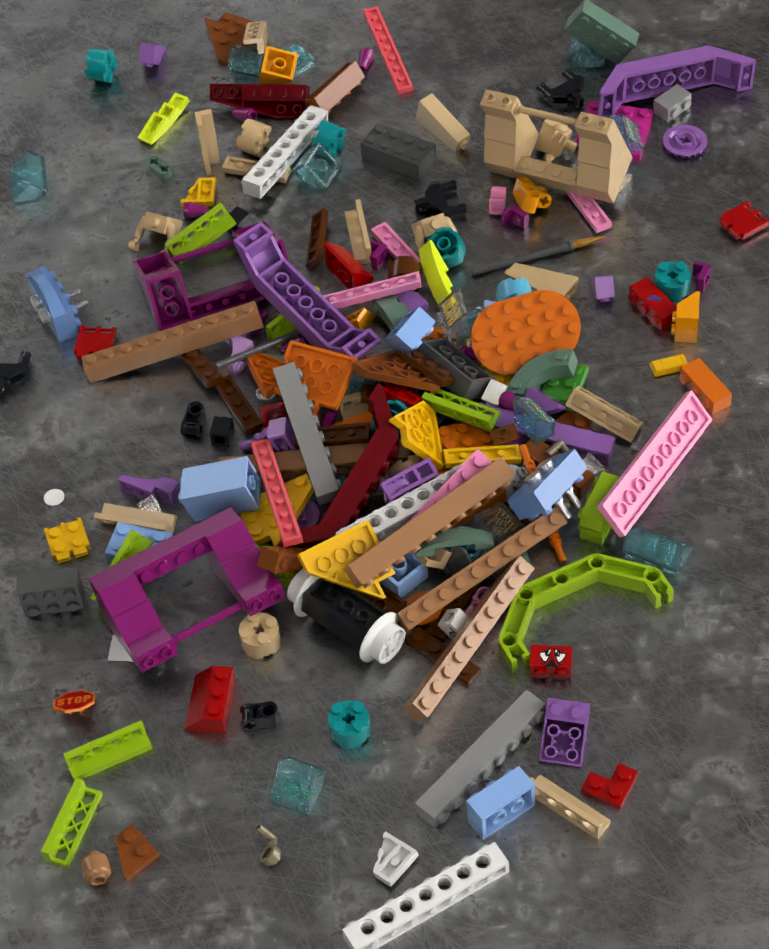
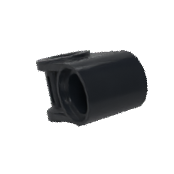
M194 401L187 406L181 423V435L190 434L196 435L199 438L202 436L206 414L201 402Z
M272 701L254 704L247 703L240 707V713L242 714L240 727L245 731L273 728L280 723L281 718L277 705Z

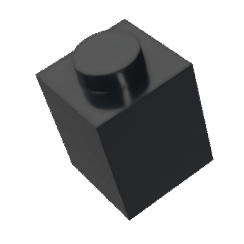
M238 206L235 207L229 214L236 222V225L227 232L232 234L233 230L252 225L250 213Z
M214 416L209 433L211 445L230 447L235 431L233 418Z

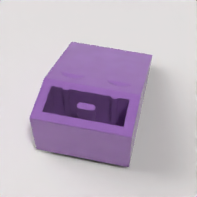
M547 698L539 761L582 767L590 716V703Z

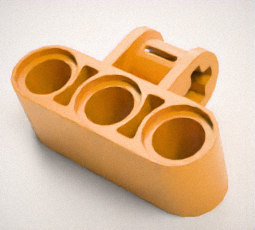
M517 177L512 194L524 212L533 214L536 212L537 207L547 208L550 206L552 198L546 188L535 186L527 177Z

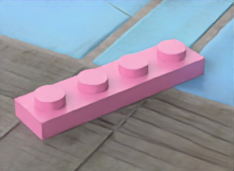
M566 192L596 234L612 228L611 220L594 198Z
M386 222L371 229V234L378 242L387 245L388 253L395 260L398 256L414 257V261L421 262L414 251Z

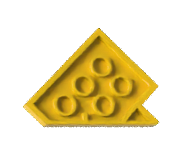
M421 401L389 419L390 423L400 429V441L405 448L410 449L416 456L424 460L429 457L438 470L445 467L436 412L433 407L425 401Z
M307 473L284 483L296 520L314 492ZM265 491L260 494L258 510L243 512L240 515L253 541L258 545H262L272 540L274 547H278L281 537Z
M368 520L297 555L307 574L380 600L385 599L386 596L379 582L396 574L390 565L389 572L382 577L377 574L373 577L375 582L366 588L362 585L357 589L343 570L350 563L380 543Z

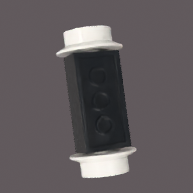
M304 568L295 575L288 587L287 598L294 603V613L299 617L308 615L359 650V656L363 662H370L375 659L379 663L385 664L398 653L403 645L406 632L398 626L397 614L394 612L387 613L355 590L309 575L305 572Z

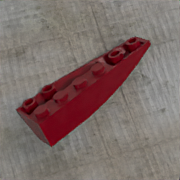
M210 84L211 101L236 108H253L258 114L273 118H299L303 111L309 107L305 101L310 96V86Z

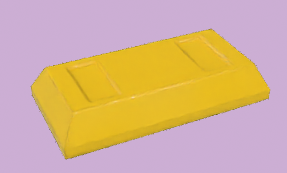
M684 354L651 361L649 366L656 378L680 372V367L688 362Z

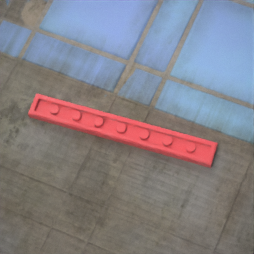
M373 7L363 10L365 20L397 94L400 95L414 91L412 82L379 8Z
M268 439L251 442V448L283 546L288 547L303 543V538L271 443Z

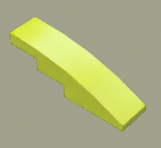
M175 92L168 103H163L158 113L153 112L137 137L138 140L150 145L156 142L178 119L190 102L189 98Z
M429 240L418 250L431 292L441 312H444L456 301V298L443 310L455 297L453 296L445 303L453 295L450 289L453 285L446 274L449 269L433 241Z

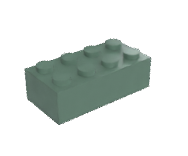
M584 0L568 17L564 29L566 33L615 64H619L636 46L639 32L589 0Z

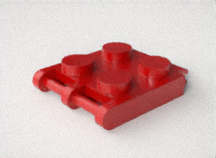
M749 201L721 214L720 222H718L725 230H729L728 232L736 240L739 238L744 240L769 226V219H765L759 210H755L751 206Z
M81 325L74 347V354L77 360H82V356L113 347L117 328H101V326L92 328Z

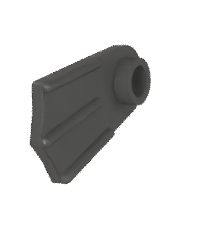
M460 546L451 547L449 552H452L444 569L437 568L441 579L447 580L472 562L466 549Z

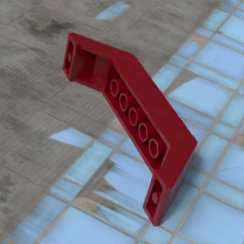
M378 383L368 398V412L372 414L376 428L374 435L320 523L300 529L303 543L288 547L312 548L336 536V532L341 528L347 527L359 519L362 508L366 509L371 500L369 499L371 493H376L378 490L381 476L385 477L387 475L391 460L395 461L400 452L398 451L400 448L399 436L395 425L389 422L392 414L381 384ZM282 540L280 541L278 547H284Z

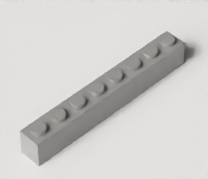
M294 362L273 368L275 379L318 503L322 505L331 502L342 485L340 480H336L334 477L337 471L334 463H330L328 458H331L328 446L324 447L323 442L326 441L323 431H318L317 426L320 425L318 417L312 414L311 410H314L312 400H307L306 395L309 392L306 383H301L300 379H303L301 369H296Z
M526 689L415 802L416 814L434 828L440 823L443 824L448 819L449 813L454 808L457 809L461 806L463 799L476 790L482 779L486 780L491 774L492 769L496 765L502 764L505 756L517 748L519 741L523 737H528L533 727L545 719L546 703Z

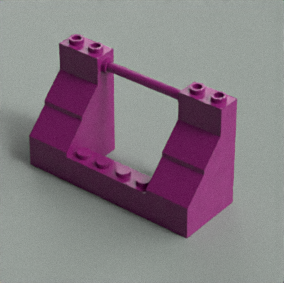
M263 221L262 223L273 232V237L281 253L288 261L283 239ZM256 224L233 230V237L229 240L173 257L164 251L132 261L136 277L141 284L159 331L245 303L266 299L255 288L251 279L188 298L180 270L175 265L177 262L232 245L235 247L233 240Z
M231 507L88 578L106 624L141 673L177 655L176 645H178V642L241 609L243 611L246 610L252 616L286 598L282 584L271 571L257 566L260 550L253 541L243 520ZM206 554L212 571L236 598L238 603L175 635H169L147 598L142 585Z

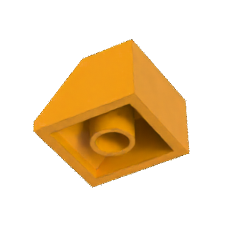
M267 46L258 83L286 84L292 82L298 54Z
M700 291L694 292L677 303V309L672 314V322H675V324H672L671 335H675L674 342L697 343Z

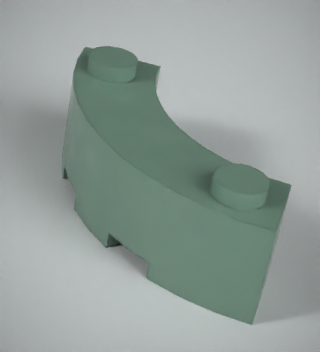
M397 295L371 300L372 304H370L372 312L386 323L390 331L409 312L403 301H397Z
M573 349L550 351L530 360L513 376L506 391H511L518 398L523 399L529 387L540 389V385L549 379L552 381L563 377H574L578 360Z

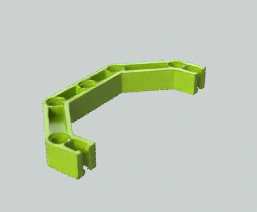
M599 553L591 554L523 584L512 600L499 635V653L511 673L519 670L517 659L513 658L516 655H519L523 660L524 667L530 666V653L523 644V640L534 610L596 582L645 593L655 609L662 606L661 594L657 592L661 591L669 603L673 601V587L656 567Z

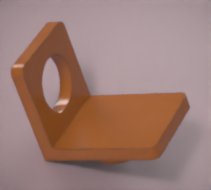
M514 423L490 431L494 446L504 445L519 439Z

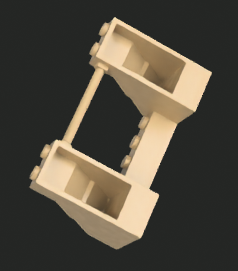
M488 89L485 90L480 102V106L485 113L483 162L490 172L515 179L518 176H524L535 184L614 204L633 158L614 119L580 112L579 117L575 119L524 107L517 96ZM528 115L575 127L580 137L578 170L530 158L539 133Z

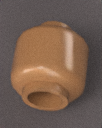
M91 851L82 859L81 869L86 882L91 885H101L107 881L111 875L107 855L98 851Z

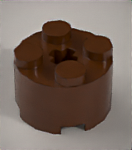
M398 256L395 261L388 262L386 266L387 279L419 271L422 286L421 262L414 261V257Z

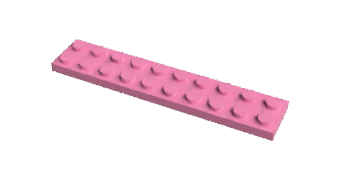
M692 390L684 394L597 506L619 538L626 536L713 420Z

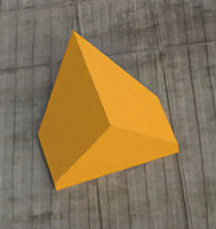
M364 307L345 316V318L355 328L367 330L376 314Z

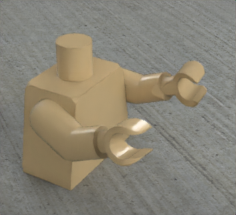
M546 119L543 122L534 149L545 152L543 161L552 163L555 158L561 156L566 150L573 153L577 143L570 140L572 130L566 124Z
M147 211L146 215L142 216L133 236L134 239L129 241L128 247L138 252V242L141 241L145 229L166 234L167 241H169L181 231L183 221ZM164 245L165 248L161 252L165 251L169 256H171L170 250L166 245Z
M443 213L411 224L418 250L425 245L424 239L431 237L436 229L450 227L457 232L451 219L444 216Z

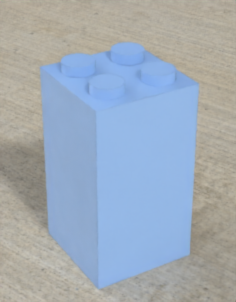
M248 456L184 468L182 470V477H180L181 489L178 499L195 522L206 520L230 507L237 514L259 509L261 477Z

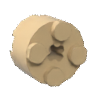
M248 118L241 126L243 131L241 136H237L236 145L241 151L260 158L263 149L270 146L271 139H269V134L272 127Z
M258 612L252 616L247 614V617L242 620L238 629L245 654L253 659H264V656L274 655L281 645L276 618L263 612Z

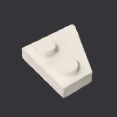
M385 831L383 834L384 841L382 848H379L378 861L375 863L373 874L374 877L392 887L419 855L417 850Z

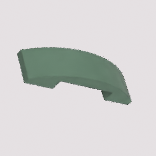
M451 528L443 533L441 530L435 533L437 537L428 544L425 541L419 544L421 549L415 552V557L435 555V548L474 544L475 550L495 548L492 533L474 528Z

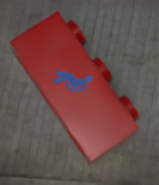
M648 277L629 286L628 297L630 302L635 304L640 312L650 319L653 326L663 331L672 326V324H675V322H672L673 311H676L677 307Z

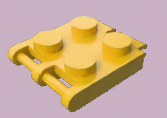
M81 517L64 524L62 522L60 523L61 525L53 528H44L53 561L57 560L58 564L72 560L70 555L73 554L75 558L88 555L87 550L91 549Z

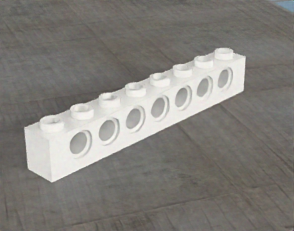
M313 105L304 110L302 115L294 121L293 125L286 130L282 137L269 148L268 152L242 178L243 193L261 199L284 174L286 169L312 143V138H316L319 131L316 128L323 120L328 121V110Z
M462 464L454 466L451 470L438 475L427 483H423L420 487L405 493L402 497L390 501L387 505L374 510L371 514L357 519L351 525L341 528L336 532V535L368 520L379 542L383 541L403 527Z
M495 842L490 845H484L478 852L471 856H464L459 863L452 867H445L438 875L426 878L417 887L405 890L396 899H389L382 907L368 911L361 919L349 922L342 929L344 940L350 949H377L509 873V861ZM480 864L487 865L485 868L478 867ZM461 875H467V876H468V877L465 878V879L459 878V876H461ZM441 886H449L446 890L440 889ZM422 897H430L427 901L421 900ZM403 908H411L408 912L402 911ZM386 918L392 919L389 923L382 922ZM367 929L373 930L370 934L363 933Z

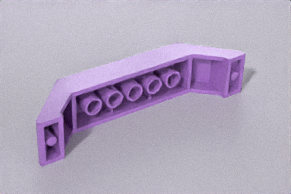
M708 45L617 64L599 92L598 116L613 119L615 112L622 103L662 95L676 84L686 90L711 84L735 89L737 92L752 89L756 60Z
M259 222L233 240L255 288L313 346L359 359L381 343L382 340L370 328L367 330L355 328L284 258L273 237V232L262 222Z

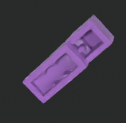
M428 457L380 483L379 486L390 502L423 483L433 480L439 473Z
M122 474L118 479L121 491L153 504L158 498L174 505L180 492L179 482L162 476L160 479H140Z

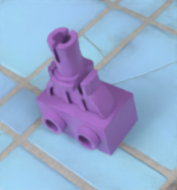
M287 417L269 420L268 427L264 428L261 433H256L254 439L240 441L239 443L240 450L243 453L252 451L251 442L263 439L269 440L273 452L300 450L295 447V434Z

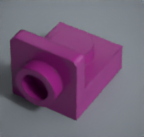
M512 204L504 209L501 214L502 225L506 226L513 222L515 225L525 229L529 226V213Z
M372 240L370 242L372 252L370 261L372 269L379 271L388 258V249L386 244Z
M695 261L693 263L692 275L695 276L697 291L704 292L711 278V265Z

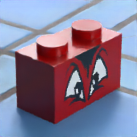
M531 645L530 677H547L560 680L565 678L571 679L572 647Z

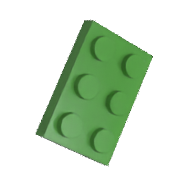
M577 364L574 377H563L552 381L549 379L544 383L542 392L565 405L573 389L577 386L583 387L589 371L588 365ZM566 406L567 408H566V410H564V411H574L573 409L569 408L568 406Z

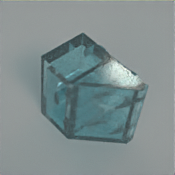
M234 44L231 47L228 59V72L259 77L264 54H258L257 48Z

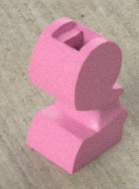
M492 186L491 198H489V214H502L506 207L507 187Z

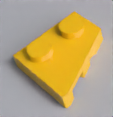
M216 177L198 178L195 185L189 189L188 196L185 199H181V207H184V203H189V201L203 206H214Z

